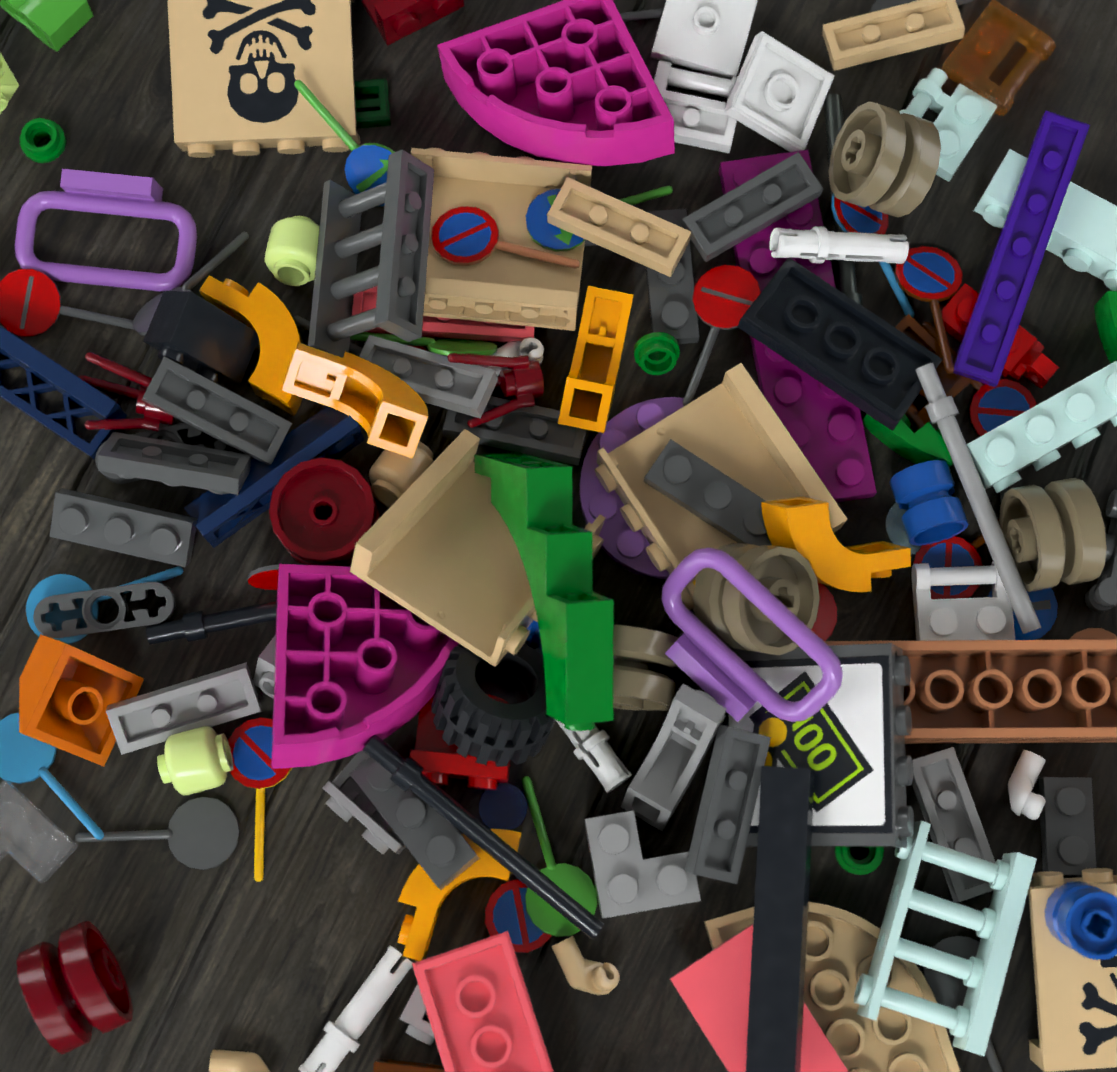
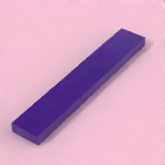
M1046 110L1042 115L953 364V373L993 387L998 385L1089 130V124Z

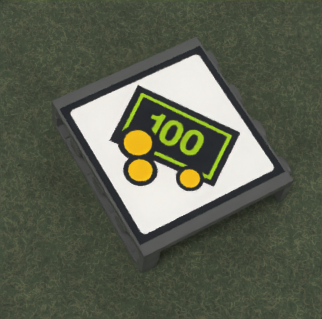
M892 643L829 646L840 660L843 670L842 684L836 695L815 715L805 721L790 722L779 719L758 701L738 722L729 713L725 712L724 716L726 717L722 725L771 737L764 766L815 769L811 846H891L907 848V837H912L914 833L913 809L911 806H906V786H911L913 782V763L911 756L905 755V735L911 734L912 715L909 705H904V686L910 684L911 667L908 656H903V649ZM800 647L782 655L740 649L732 650L787 701H800L822 679L820 666ZM761 783L746 847L758 846Z

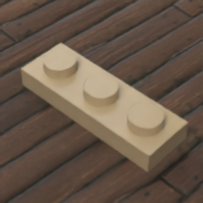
M918 0L823 24V38L833 71L964 38L965 31L956 0Z
M568 177L547 213V223L669 277L672 276L691 239V231Z

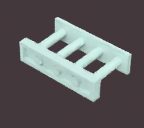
M917 821L914 822L913 836L907 837V848L895 847V857L900 858L868 975L862 973L856 985L854 1003L859 1004L857 1015L876 1021L880 1006L948 1028L950 1029V1034L954 1036L952 1046L985 1056L1037 858L1014 852L1004 853L1002 860L998 859L995 863L926 841L931 824ZM921 860L989 882V887L994 889L989 908L985 907L982 911L913 889ZM909 908L976 930V935L981 937L976 957L971 956L967 960L901 938L900 934L907 909ZM894 957L963 979V984L968 986L963 1006L958 1005L956 1009L887 987L886 984Z

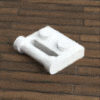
M659 60L654 82L674 119V142L730 153L737 120L723 113L727 103L668 91L666 89L670 85L728 97L729 99L738 76L733 75L731 80L672 68L671 62Z
M993 561L990 566L930 568L928 563L912 565L911 577L916 641L1015 640L1013 608ZM992 584L993 597L931 599V586Z

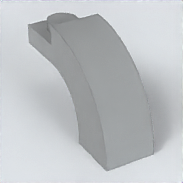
M682 684L672 701L664 724L650 752L627 789L621 808L627 811L634 810L635 816L663 831L717 735L718 727L722 725L726 717L724 714L727 709L719 705L708 693L701 690H693Z

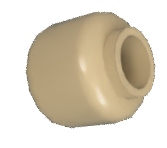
M420 441L413 459L385 449L369 470V479L372 484L371 490L374 497L390 508L434 462L432 451Z

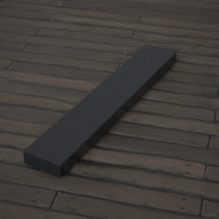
M762 766L746 1072H800L815 769Z

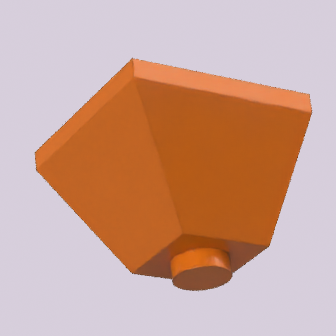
M40 634L19 678V732L104 767L116 742L106 714V708L110 704L136 697L144 678L67 643Z

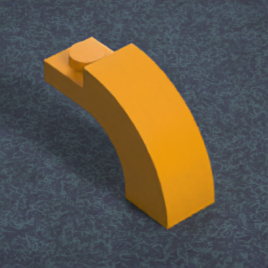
M209 275L199 290L204 300L252 328L258 334L260 357L256 369L248 380L255 394L295 416L303 398L282 391L297 343L304 344L292 315L284 303L271 290L259 282L249 295V292L237 282L226 278L222 283Z
M588 286L573 361L566 379L558 424L601 433L605 432L620 368L634 297L633 294Z
M297 343L282 391L334 408L348 416L350 415L367 432L368 444L413 459L428 419L427 406L419 394L396 375L359 356L345 351L342 358L308 345Z
M807 497L761 502L764 526L772 546L797 550L810 562L818 583L849 592H871V578L892 576L893 569L911 567V548L885 541L844 547L832 530L828 502Z
M490 829L515 851H518L522 837L521 832ZM465 834L461 835L480 859L445 888L440 890L420 864L416 866L405 883L398 901L415 906L417 909L414 916L406 914L400 930L398 943L405 945L402 956L417 961H422L426 958L441 906L456 887L466 881L481 877L496 878L509 882L511 873Z

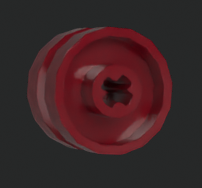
M321 457L300 462L283 474L272 491L269 508L274 533L293 559L301 565L351 567L356 542L380 518L377 502L371 487L360 472L341 460ZM323 513L330 516L326 520H319L320 515Z
M83 921L61 932L58 948L50 942H41L18 954L16 961L17 974L27 1006L44 1038L61 1055L90 1042L93 1026L102 1033H108L132 1021L133 1006L123 973L107 941L90 921Z

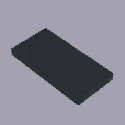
M791 258L784 262L742 316L737 326L892 431L922 390V385L915 370L929 363H933L936 369L943 360Z

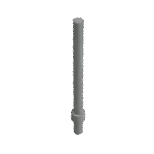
M933 363L921 366L915 371L929 403L925 408L931 423H937L1020 628L1023 634L1041 628L1040 622L955 415L959 414L953 397L946 395Z

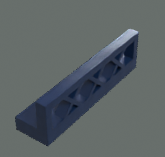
M0 326V353L8 358L0 361V397L95 460L98 448L117 429H100L92 441L87 443L77 436L74 419L94 415L100 420L125 419L127 414L117 402ZM15 367L25 369L28 387L7 390L3 387L1 370ZM35 377H37L45 383L36 385ZM52 391L60 392L63 395L65 411L47 415L42 413L39 407L38 394ZM30 396L31 405L21 399V397ZM72 401L82 408L73 409ZM66 420L68 429L57 422Z
M326 406L285 436L271 465L268 466L255 458L251 460L250 473L238 495L230 493L215 494L208 490L185 506L184 509L190 517L198 518L195 526L211 546L215 548L270 508L272 491L283 474L300 462L320 457L338 460L364 441L361 429L350 415L348 416Z

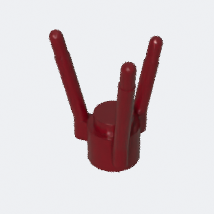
M88 352L85 355L87 361L143 386L139 390L84 375H79L78 377L96 389L137 399L136 413L144 415V418L88 420L85 422V428L89 430L147 429L158 432L160 423L173 425L175 417L142 401L153 378L92 352Z
M450 353L447 356L448 361L452 363L508 367V369L500 370V376L495 387H501L504 397H512L514 400L484 412L481 419L477 417L469 419L467 424L470 428L492 421L517 409L535 406L534 398L543 396L544 381L541 366L537 360L529 361L528 355L501 357Z

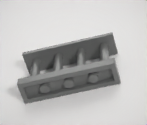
M403 149L389 155L387 182L354 194L332 180L324 182L308 346L343 358L345 351L349 353L350 336L377 327L407 342L422 338L434 169ZM385 203L383 223L360 232L361 212ZM381 244L380 264L356 274L358 253ZM378 286L376 308L352 316L354 294Z

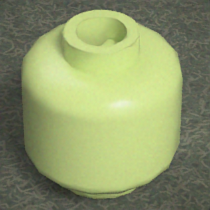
M294 216L281 219L272 226L265 252V263L274 277L286 285L301 286L315 279L320 226L308 217Z
M209 726L169 736L165 743V754L157 756L158 770L163 783L172 782L174 788L182 795H190L219 787L226 781L227 772L233 770L232 753L225 734L218 735Z

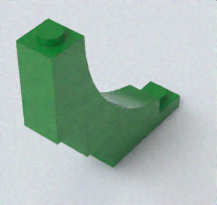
M517 452L475 454V473L491 478V503L503 518L515 541L531 588L544 661L546 714L564 724L565 729L572 731L592 730L595 728L596 722L613 721V600L592 591V531L572 525V466Z

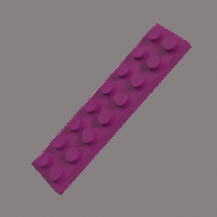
M808 150L720 162L719 175L723 195L798 152L812 171ZM818 198L733 246L736 265L749 271L758 281L761 292L788 259L773 258L771 256L770 236L773 229L777 227L792 230H811L814 226H823ZM791 258L836 288L830 260H825L824 263L818 264L811 263L809 259ZM750 336L760 391L836 503L874 497L877 491L860 409Z

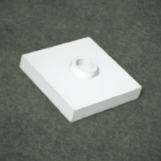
M666 0L650 57L712 76L732 80V76H737L758 0Z
M761 31L753 39L723 113L789 152L805 150L834 75Z

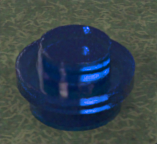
M507 783L497 784L496 790H486L479 803L481 819L490 829H516L522 824L527 814V802L524 794L517 787Z

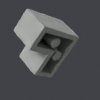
M634 810L585 819L584 824L601 919L701 901L696 875L685 871L689 852L643 860Z

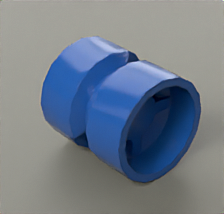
M935 460L915 464L896 473L890 479L889 483L895 502L899 505L900 509L907 510L902 515L901 520L911 545L920 546L941 542L960 534L968 527L969 523L961 500L958 497L951 496L955 492V482L949 464L946 461Z
M1080 881L1067 882L1056 888L1048 898L1044 910L1045 922L1052 936L1065 946L1087 958L1103 960L1116 956L1117 897Z

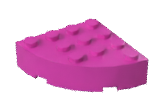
M563 0L437 45L444 80L459 105L482 128L506 144L537 157L563 163L592 166L641 163L675 153L674 119L613 0Z
M279 564L271 769L308 767L349 757L361 751L374 735H377L382 740L386 739L413 719L433 697L446 660L449 659L450 652L454 647H459V643L351 573V567Z

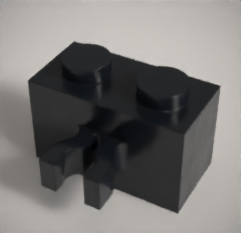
M164 291L143 342L159 350L157 355L159 359L163 360L165 356L220 385L221 383L241 384L259 338L255 330L191 291Z

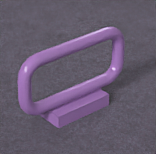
M62 169L60 187L65 192H39L29 197L21 207L17 221L15 255L22 269H35L48 275L53 281L150 291L172 290L183 285L191 275L197 243L196 223L191 214L182 206L170 202H162L163 188L151 177ZM46 209H61L172 221L179 229L175 266L171 271L160 274L40 261L36 258L33 250L37 218Z
M710 547L697 549L686 556L668 576L662 587V603L665 612L684 633L665 654L706 693L711 695L719 705L727 709L726 712L737 722L757 701L779 719L790 722L805 721L815 715L836 695L841 687L843 677L839 658L825 642L733 557L719 549ZM703 568H712L720 572L820 666L822 679L803 699L791 702L781 697L686 608L681 598L682 591Z

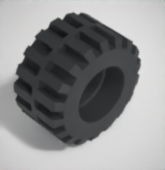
M526 640L515 655L507 652L497 666L494 667L464 646L454 647L450 652L449 659L446 660L432 702V713L436 714L433 722L437 730H444L442 739L448 746L455 744L458 746L457 753L465 758L468 754L476 757V763L486 765L488 761H494L496 767H507L509 760H512L516 765L526 762L528 755L534 757L540 752L556 719L546 714V685L542 649L539 647L533 649L528 646L529 641ZM488 695H493L502 698L509 704L496 701Z

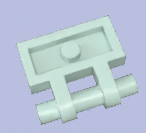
M933 68L928 77L921 79L914 88V98L906 110H900L899 113L922 118L929 108L939 114L933 123L939 131L941 143L939 167L936 175L949 182L991 119L998 105L962 84L958 85L950 97L941 89L948 78L947 74L939 68Z

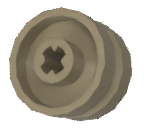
M869 101L858 106L843 124L831 153L829 181L833 194L837 199L862 207L869 206L870 209L897 218L910 214L925 198L938 170L941 152L939 131L932 121L906 113L900 114L898 110Z
M1069 478L1052 481L1044 489L1036 485L1011 488L1004 493L1000 505L999 523L1026 591L1032 592L1049 589L1058 585L1060 580L1072 585L1093 581L1100 577L1105 566L1107 549L1105 526L1096 498L1083 480Z
M732 543L718 548L733 557L809 629H812L817 618L820 597L817 577L810 562L797 550L781 546ZM703 568L698 573L693 595L695 616L729 648L782 655L798 647L791 638L720 572L712 568Z
M613 625V708L637 711H669L676 695L677 683L670 677L657 672L671 671L678 667L665 654L679 639L678 637L645 628Z

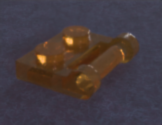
M992 0L943 63L941 70L957 84L966 86L998 105L994 114L1004 116L1013 106L1015 94L1040 61L1047 60L1056 45L1053 39L996 0ZM1018 41L1026 46L1027 51L1002 84L998 86L989 78Z

